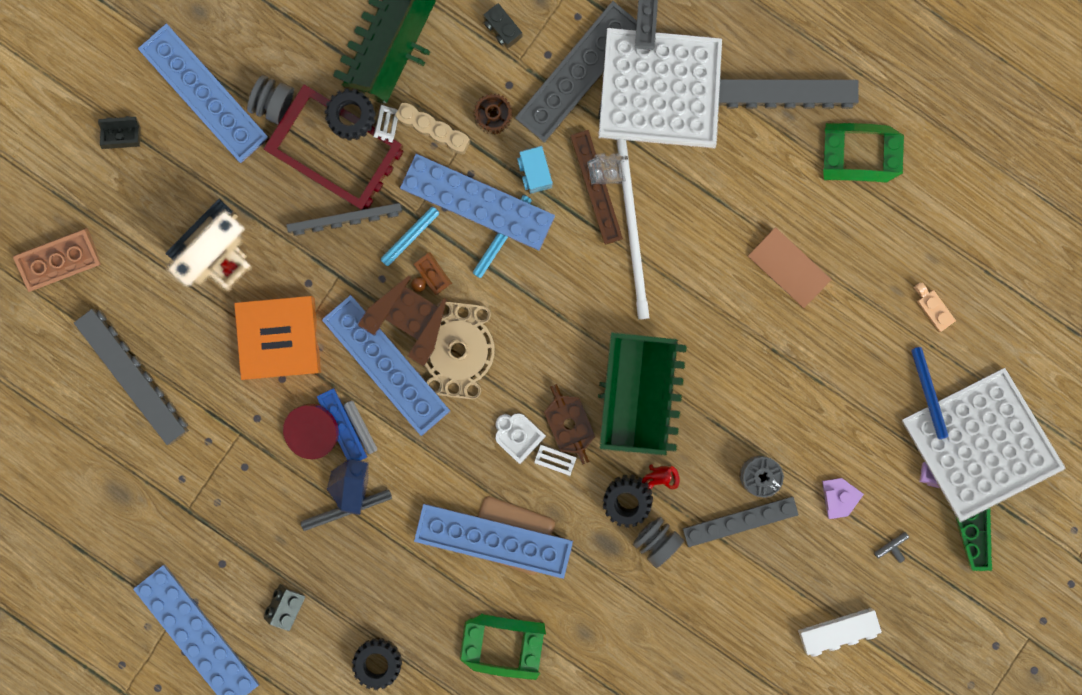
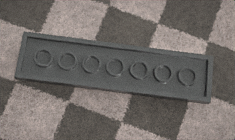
M612 1L515 119L545 143L604 73L607 28L636 31L637 20Z

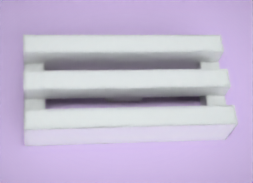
M381 105L374 133L375 138L381 136V140L387 138L389 139L388 142H393L398 121L396 117L398 110ZM385 111L387 113L384 122L383 131H380L383 113ZM394 114L391 131L387 133L390 115Z
M540 445L534 463L570 476L577 457ZM545 450L570 459L571 463L545 455L542 451ZM540 457H542L547 460L569 467V469L565 470L557 466L540 461L539 459Z

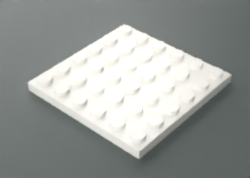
M607 28L599 138L715 148L717 142L722 39L656 33L654 50L635 49L636 31Z
M1005 368L939 401L948 432L947 438H937L928 407L902 420L959 522L1065 469V466Z

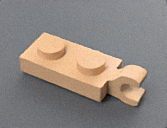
M923 282L914 286L915 291L921 297L917 303L938 332H942L956 321L934 290L928 292Z

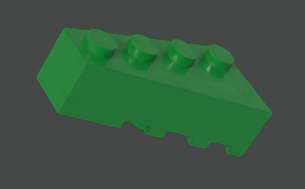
M988 508L962 522H959L954 513L969 569L972 571H992L991 509Z

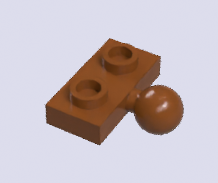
M427 253L414 263V266L422 276V278H414L411 282V287L415 292H422L426 288L427 283L433 293L437 295L452 284L431 253Z

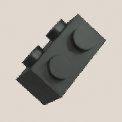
M499 3L483 14L484 25L489 31H494L497 35L495 38L501 46L505 45L509 49L523 37L522 31Z

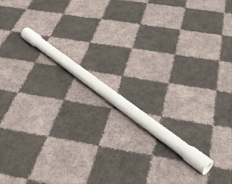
M616 139L637 298L638 320L648 319L650 317L645 293L626 140Z

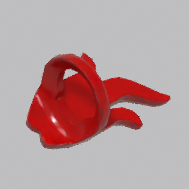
M652 464L649 465V469L653 472L646 474L642 480L643 484L645 482L648 483V489L662 484L672 490L678 488L680 477L675 467L660 466L654 468ZM671 472H672V474H673V476H674V483H673V485H670V484H669L670 481H671V479H672Z

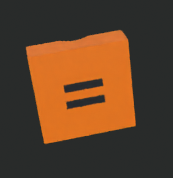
M313 296L234 303L241 380L321 373L319 346L316 339L315 298Z

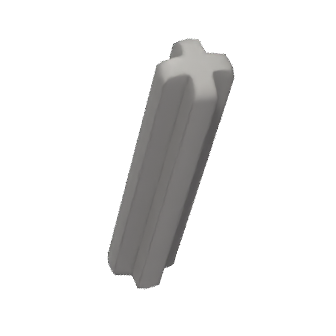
M349 401L345 403L344 408L367 453L371 454L377 451V447L354 402Z

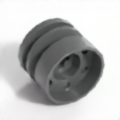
M262 75L250 93L247 111L251 114L256 113L258 117L263 116L266 112V120L279 125L291 105L294 88L280 83L275 89L276 81L274 79L269 80L267 76Z
M759 455L746 460L740 468L739 477L742 486L756 497L766 498L773 496L783 485V470L778 462L771 458ZM765 472V476H767V479L762 480V482H760L761 479L758 477V475L763 474Z
M662 517L646 525L632 544L635 548L644 544L639 550L641 554L648 550L651 551L647 560L655 568L660 567L684 542V539L676 531L668 535L666 534L670 527L668 523L660 528L664 522Z

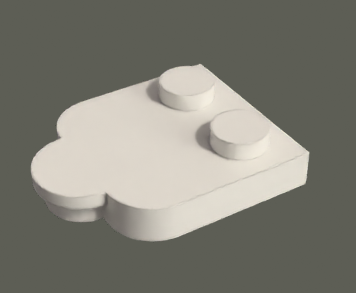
M505 414L499 416L496 420V428L498 430L496 433L497 443L519 464L546 437L543 432L522 414H514L513 416Z

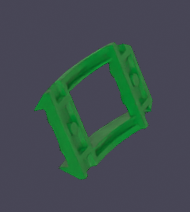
M826 123L824 181L887 183L903 174L904 135L889 125ZM845 133L885 135L883 171L844 169Z
M481 613V615L465 621L459 659L476 672L537 680L540 675L539 665L544 634L546 635L545 623ZM485 626L523 632L518 668L480 662Z

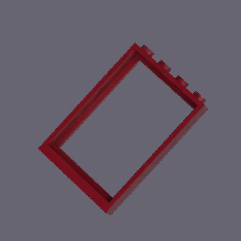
M303 84L264 147V150L358 209H369L374 201L372 199L375 192L379 193L384 185L382 183L385 176L389 177L392 173L394 161L399 160L403 155V145L394 139L392 143L388 142L389 139L387 138L381 140L391 147L361 197L358 199L278 150L310 97L327 107V101H331ZM344 108L339 114L353 124L357 123L360 119ZM373 126L372 130L368 131V133L372 136H374L375 127Z

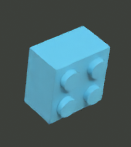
M540 146L520 152V158H517L520 172L524 171L525 176L522 177L525 190L529 189L530 194L552 188V180L543 147Z

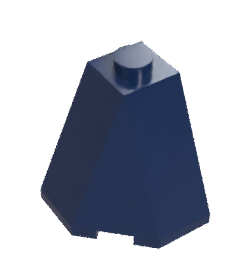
M348 459L331 471L327 491L333 497L341 512L361 514L369 481L368 462Z

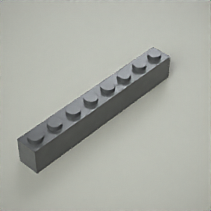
M720 80L718 108L719 106H727L728 109H737L738 106H746L747 109H756L757 106H765L766 109H775L776 106H784V109H794L796 106H803V109H814L815 106H822V109H833L834 106H841L842 109H852L853 106L859 103V80Z
M91 309L74 322L75 326L165 444H173L189 431L187 422L183 417L179 418L175 413V406L170 401L167 402L165 400L163 390L152 383V376L147 371L144 372L140 367L142 365L140 360L130 354V348L127 343L120 341L117 337V330L112 325L109 326L105 321L107 317L101 310Z

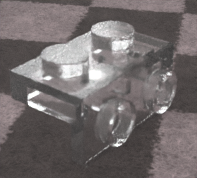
M620 153L606 156V154L595 155L594 159L587 162L591 184L625 182L622 163L628 160V156H621Z

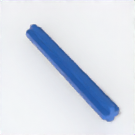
M916 347L911 352L938 439H945L948 437V432L922 348Z

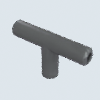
M906 532L902 533L874 552V555L879 559L891 551L899 563L903 562L905 557L897 546L909 539V535Z

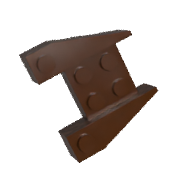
M407 276L367 309L358 326L375 336L385 320L417 340L407 357L424 367L435 349L447 299L444 298L439 307L406 287L411 280V277Z

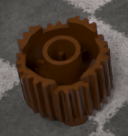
M491 93L490 96L486 94V97L479 98V102H476L477 105H475L474 110L477 126L483 129V132L486 131L487 134L490 132L495 135L500 134L502 131L504 132V129H508L507 126H510V122H512L513 113L507 98L504 99L503 95H496V93L494 95ZM496 110L497 117L491 118L489 112Z

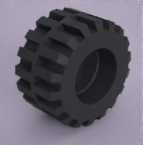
M344 89L345 91L343 92L338 91L337 95H332L330 97L331 101L326 103L325 120L329 128L342 139L345 138L352 141V139H360L359 137L361 136L365 137L366 133L372 130V124L375 123V111L372 103L365 94L355 89L352 91L349 89ZM347 105H357L361 110L359 121L353 125H344L339 119L340 111Z
M623 475L622 478L617 477L614 482L612 481L609 484L603 498V510H606L605 514L607 517L611 516L610 521L612 523L617 521L618 526L621 527V524H625V528H629L630 524L635 527L638 522L641 524L648 517L652 507L653 496H651L652 490L648 489V483H642V478L639 477L637 480L635 475H631L630 478L627 475ZM622 493H630L638 499L639 505L633 509L624 508L619 504L617 496Z
M374 638L371 641L364 642L358 648L352 660V672L355 673V679L360 681V685H366L367 689H385L397 679L401 670L402 660L400 652L397 651L398 648L396 645L393 646L391 641L388 640L386 642L383 638L379 640ZM371 654H381L388 662L386 672L382 674L372 673L366 665L367 657Z

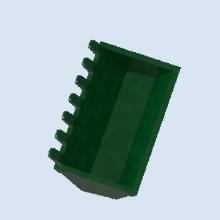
M369 0L368 4L378 8L375 16L363 12L361 18L371 23L368 30L359 26L354 30L355 34L364 37L361 45L349 41L347 47L357 52L354 59L345 55L340 59L341 63L350 67L347 74L339 70H335L333 74L335 78L343 81L341 86L362 92L366 97L379 103H387L407 61L409 60L420 66L425 65L422 59L411 55L414 49L423 55L429 56L430 54L428 49L416 44L436 0Z
M611 332L606 382H599V386L605 388V393L598 394V398L604 399L599 449L667 455V451L676 452L677 444L668 443L669 434L678 435L679 428L670 427V418L679 419L680 411L671 410L672 401L681 402L682 395L673 394V386H682L684 379L674 377L675 368H685V362L676 361L677 352L685 353L687 345L678 344V339Z

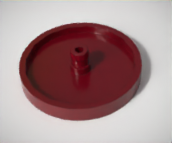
M303 404L298 406L288 414L283 425V435L286 444L292 452L305 459L312 460L326 456L333 450L338 441L339 430L334 416L320 405Z

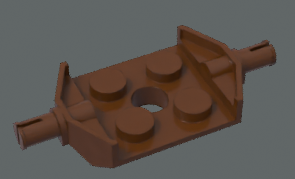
M555 384L554 387L550 386L554 400L544 411V414L561 452L577 453L582 465H584L585 461L586 463L590 462L585 449L596 436L580 398L563 396L558 385ZM569 418L575 421V427L571 430L564 427L565 420Z

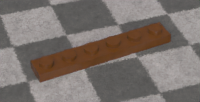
M589 130L570 135L604 245L623 240Z

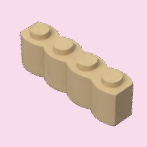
M401 103L396 113V117L401 124L415 128L419 134L431 137L440 145L448 146L454 153L465 154L470 145V139L467 135L460 131L452 130L444 122L435 121L427 113L418 112L414 106L408 103Z

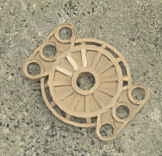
M446 301L445 305L449 306L450 312L448 315L442 316L441 322L445 321L446 324H440L435 349L430 356V361L434 367L431 369L428 363L425 364L429 373L433 376L427 381V384L429 385L433 380L440 383V389L435 392L437 395L476 399L481 394V387L476 382L488 372L495 355L492 335L484 325V323L490 320L491 312L484 306ZM461 307H466L469 310V314L465 318H461L458 315V310ZM481 309L486 310L488 313V317L485 320L477 318V312ZM480 325L483 327L481 331L477 328ZM485 332L488 334L491 344H487L486 338L483 335ZM456 343H462L466 349L465 354L460 358L454 357L451 353V348ZM488 348H492L490 361L487 360ZM485 363L488 364L486 370L480 375L478 372ZM437 370L440 374L436 375L434 371ZM451 383H457L459 386V391L456 394H452L448 390ZM475 385L478 388L476 396H470L467 393L469 386Z

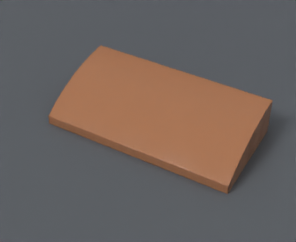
M776 227L748 255L757 266L803 308L832 280Z
M88 228L13 256L28 292L101 265Z

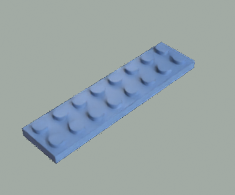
M167 23L138 48L240 163L269 139Z
M418 154L415 155L400 187L403 191L540 251L555 218V215Z
M350 295L324 317L322 321L420 436H423L451 410L381 329L374 336L358 326L365 314V310Z
M423 504L414 540L417 543L563 579L573 540L428 504Z
M165 564L133 589L216 695H247L260 685Z

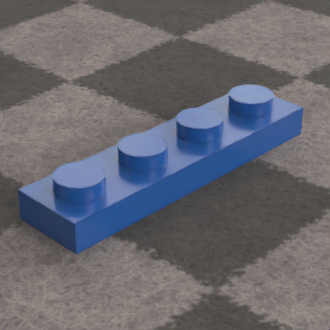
M335 388L317 396L320 405L327 409L337 422L339 430L338 442L346 459L361 461L368 456Z

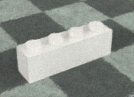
M872 608L798 630L804 651L807 655H811V657L821 655L822 651L827 649L829 651L840 649V645L857 644L863 638H866V640L876 638L877 634L882 633L876 612Z

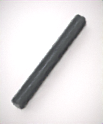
M390 490L364 498L362 510L391 500L392 494ZM339 508L301 521V527L303 531L351 513L341 512Z

